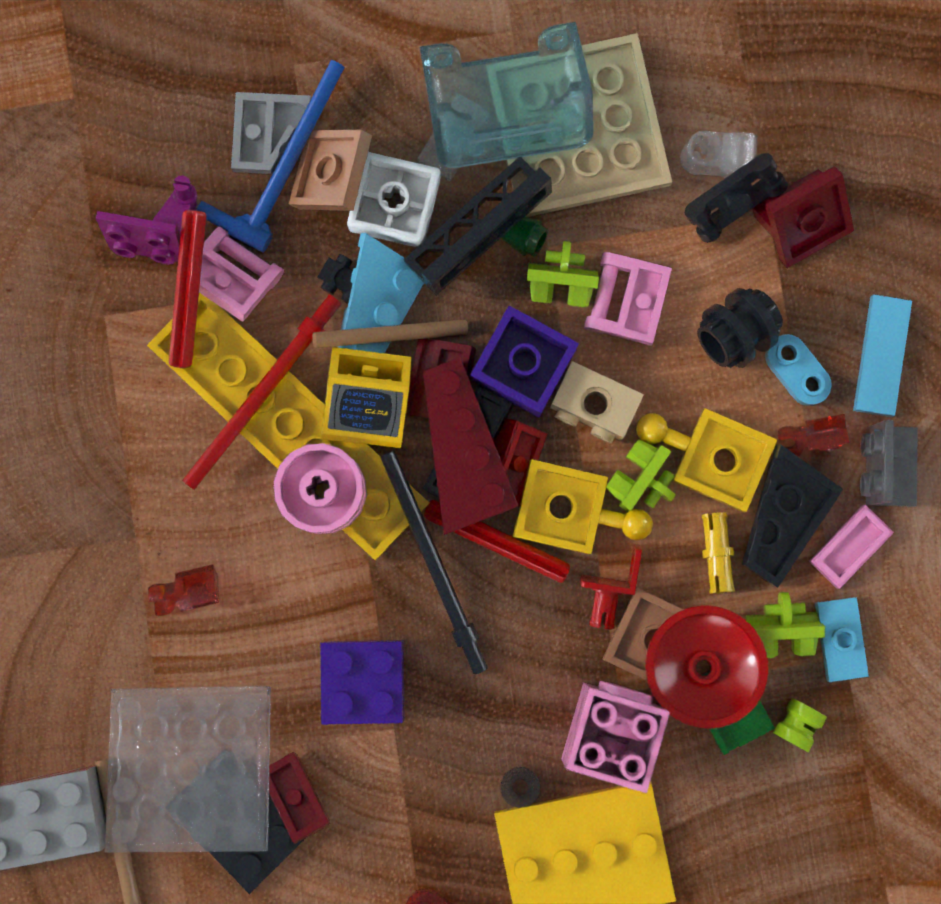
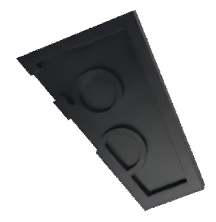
M781 444L775 445L742 561L743 566L777 588L843 491L840 486Z

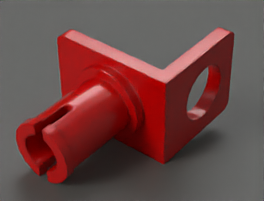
M639 544L633 545L628 581L581 575V587L591 588L595 591L592 615L589 621L590 626L600 628L602 614L605 612L604 629H614L619 595H635L642 549Z

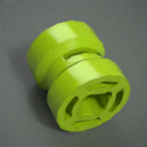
M791 698L786 707L788 714L785 720L778 722L773 733L809 753L814 743L813 735L816 729L823 727L827 717L802 702Z

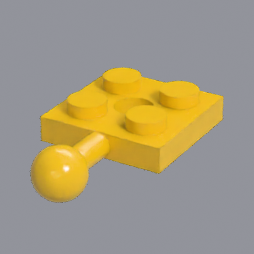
M706 408L702 410L691 437L668 428L665 419L655 413L642 416L636 426V432L640 440L651 445L662 441L684 451L675 477L672 480L673 482L744 513L749 508L777 442V439ZM725 449L734 455L735 465L732 470L724 472L715 466L714 456L718 450Z
M531 459L513 537L592 554L598 524L622 529L628 538L642 540L651 533L653 521L651 516L641 509H633L626 514L602 509L608 477ZM564 496L570 501L571 512L566 518L559 519L552 515L550 502L554 497Z

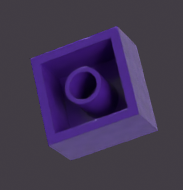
M508 306L474 367L470 379L475 384L540 418L574 356L579 343L519 310Z
M403 640L324 641L320 643L321 724L403 723L405 719Z

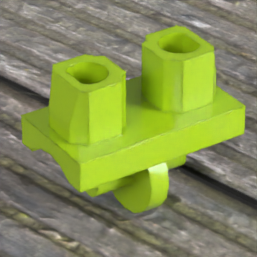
M563 241L561 252L546 250L545 262L560 263V266L529 263L527 281H531V301L552 303L554 284L569 285L567 305L586 308L589 305L593 288L598 289V271L568 267L569 265L584 266L585 254L570 253L571 241Z
M639 439L635 442L625 458L643 470L635 481L621 471L616 470L606 486V489L620 501L618 505L626 512L631 511L646 488L651 490L644 500V503L649 507L654 508L661 497L672 502L676 494L667 487L675 475L665 470L658 481L653 479L671 453L669 449L663 445L656 448Z
M779 592L778 604L764 605L765 615H746V621L755 629L764 644L767 658L778 656V640L791 639V649L794 655L814 656L816 654L818 638L825 637V625L820 624L818 613L806 612L805 603H791L788 592Z

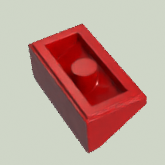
M506 419L494 443L520 507L529 462L531 459L539 460L548 433L517 420Z

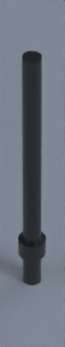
M395 450L381 455L380 458L454 628L451 632L457 647H462L473 674H479L487 670L488 667L476 641L479 639L474 624L468 623Z

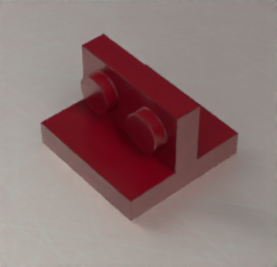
M835 166L823 173L819 169L789 185L783 194L777 197H768L752 208L754 218L774 238L779 260L786 268L793 266L854 231L843 174Z

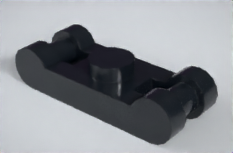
M763 153L756 156L687 205L684 211L685 216L692 225H697L696 232L703 242L715 241L720 237L723 228L768 197H777L786 191L788 183L781 172H776L777 164L772 155ZM757 179H761V180H759L758 182H756L755 184H753V185L751 184V183H753L754 181H756ZM718 207V210L711 214V211Z

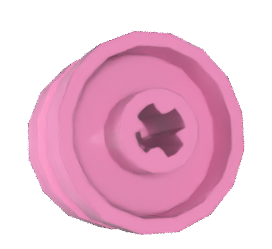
M324 443L309 444L291 452L280 464L274 480V497L282 516L295 527L315 534L336 533L350 526L361 514L367 498L366 479L359 465L343 450ZM320 483H325L330 488L324 491V498H319L315 494V488Z

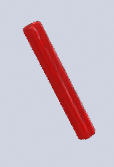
M184 210L182 214L169 352V365L176 368L191 367L193 360L206 225L205 212L197 210Z
M431 500L424 512V518L443 527L440 502ZM480 521L453 531L559 583L565 581L570 571L569 563Z

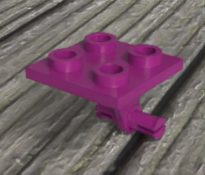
M178 176L174 179L173 193L153 220L97 211L96 220L109 249L115 254L127 258L142 255L151 257L152 260L161 264L178 262L182 214L184 210H196L197 191L190 184L189 178Z

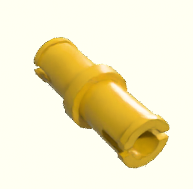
M727 513L703 514L701 517L703 519L706 550L702 551L703 559H707L710 585L709 594L735 592L731 557L735 556L734 548L729 545Z

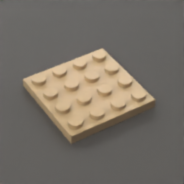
M638 33L486 66L507 166L521 156L535 171L541 167L551 177L552 193L525 217L671 186L672 178ZM521 171L511 178L513 191L527 179Z

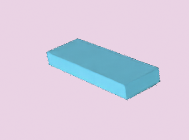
M874 294L870 297L853 411L886 417L895 416L912 301Z

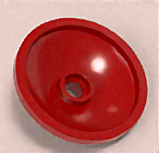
M695 606L672 615L657 629L647 649L645 673L654 699L661 708L670 712L669 715L672 718L688 726L712 729L739 721L757 705L764 693L768 679V659L761 638L744 618L730 610L717 606ZM699 661H705L709 664L710 672L707 676H701L697 673L696 665Z

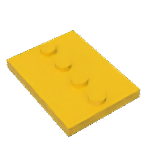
M651 781L647 793L624 786H616L494 811L512 904H665L676 901Z

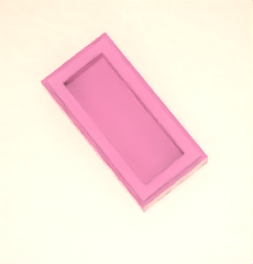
M862 505L809 562L836 589H840L894 532L869 507Z

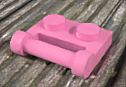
M219 226L204 242L199 293L243 322L267 292L278 283L284 269L275 263L268 264L231 239L228 231ZM223 251L260 276L257 281L216 252Z
M604 252L600 262L603 270L591 316H586L584 329L652 346L672 268ZM618 271L629 272L618 321L607 320L606 317Z

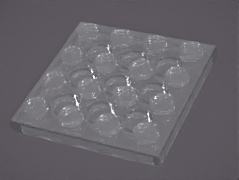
M271 687L111 689L105 852L268 851Z

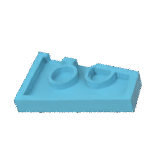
M361 233L358 244L360 251L356 268H353L351 283L353 284L348 307L344 310L340 330L401 325L424 283L405 264L403 256L367 233ZM391 342L337 347L385 353Z

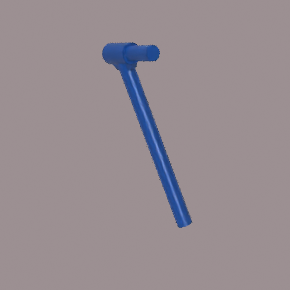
M334 60L330 61L252 215L245 214L235 218L201 201L196 210L205 212L207 221L218 227L220 226L228 231L229 236L264 253L273 234L269 225L265 222L345 68L343 65Z

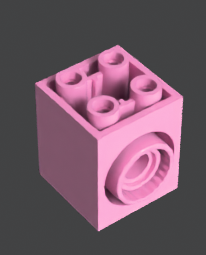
M600 681L599 686L583 682L561 758L565 768L647 793L670 712L661 708L658 704H654V697L649 694L605 681Z

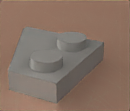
M236 92L232 171L272 174L311 100V96Z

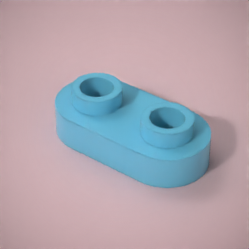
M789 334L778 336L777 344L765 353V359L769 368L798 403L805 406H813L824 401L830 394L832 386L828 373L801 339ZM788 347L792 349L794 353L792 360H785L782 357V348ZM808 378H813L817 381V391L812 392L807 389L806 380Z

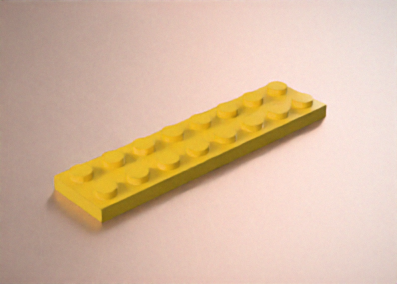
M199 293L191 367L176 368L169 365L173 318L147 346L228 422L277 359L219 305ZM288 371L240 434L277 469L291 452L309 444L324 443L343 450L359 465L366 479L367 498L361 514L350 526L342 530L376 561L409 526L382 460L367 444L322 439L325 404ZM320 483L315 488V494L319 498H324V491L330 488L327 484ZM410 485L422 512L429 502Z

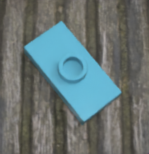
M857 597L816 602L815 608L820 624L825 625V637L820 638L827 682L869 677Z

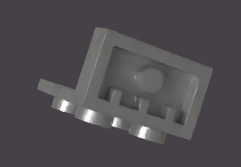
M884 420L867 427V433L862 434L860 450L862 457H866V473L861 474L860 493L861 496H866V505L917 506L918 427H894L893 420Z

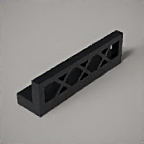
M519 156L403 259L405 264L437 296L552 193L551 177L541 167L535 171ZM521 171L527 179L512 193H507L508 181ZM503 186L502 193H496ZM502 201L484 218L479 219V207L484 202ZM473 213V219H466ZM456 227H472L457 242L450 245V233ZM444 239V245H437ZM428 252L443 253L425 270L417 263Z

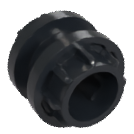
M737 288L725 297V306L714 304L703 312L697 335L702 348L717 365L729 368L733 366L743 368L754 361L756 356L755 349L766 352L777 344L783 319L777 305L765 292L758 289L752 290L749 288L745 290Z

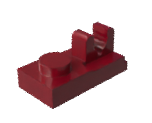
M292 752L259 771L293 843L296 844L304 838L312 836L330 824V819L298 754Z

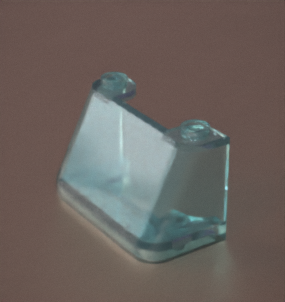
M576 22L548 27L538 38V51L461 63L460 53L453 45L440 43L420 47L437 158L442 165L450 168H459L515 159L519 156L528 157L571 150L586 145L592 139L593 91Z

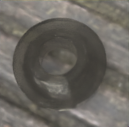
M526 767L510 769L501 780V794L504 800L511 806L517 808L530 806L537 800L540 794V782L537 775ZM520 779L528 784V789L523 794L516 793L512 788L514 782Z

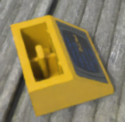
M332 347L321 438L401 448L410 384L411 357Z

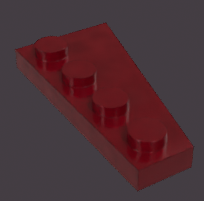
M461 357L423 371L444 535L518 507L517 499Z

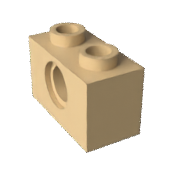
M572 361L550 408L557 411L555 415L557 419L575 427L579 421L593 428L591 431L593 436L612 443L614 438L621 441L625 437L644 394ZM590 395L600 396L605 402V411L600 415L590 414L584 406L585 398Z

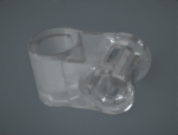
M699 131L693 134L688 143L682 148L680 163L691 174L722 176L726 178L757 156L758 137L745 132ZM697 146L701 147L702 154L708 155L705 159H701L700 152L694 151Z

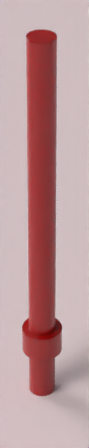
M329 294L311 318L306 316L297 328L300 332L183 478L182 481L193 490L197 488L313 341V332L325 331L323 327L342 304L338 299Z

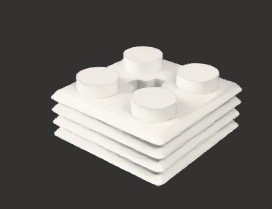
M368 152L354 210L350 211L347 221L349 231L357 234L367 233L371 237L418 247L427 237L441 179L440 169ZM394 193H400L401 201L404 203L397 204L396 208H389L385 198H392Z

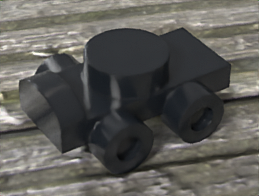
M339 254L336 261L328 257L317 276L318 279L323 281L320 288L331 295H334L338 289L343 293L341 300L348 304L353 284L351 283L353 270L349 269L353 261L342 254Z

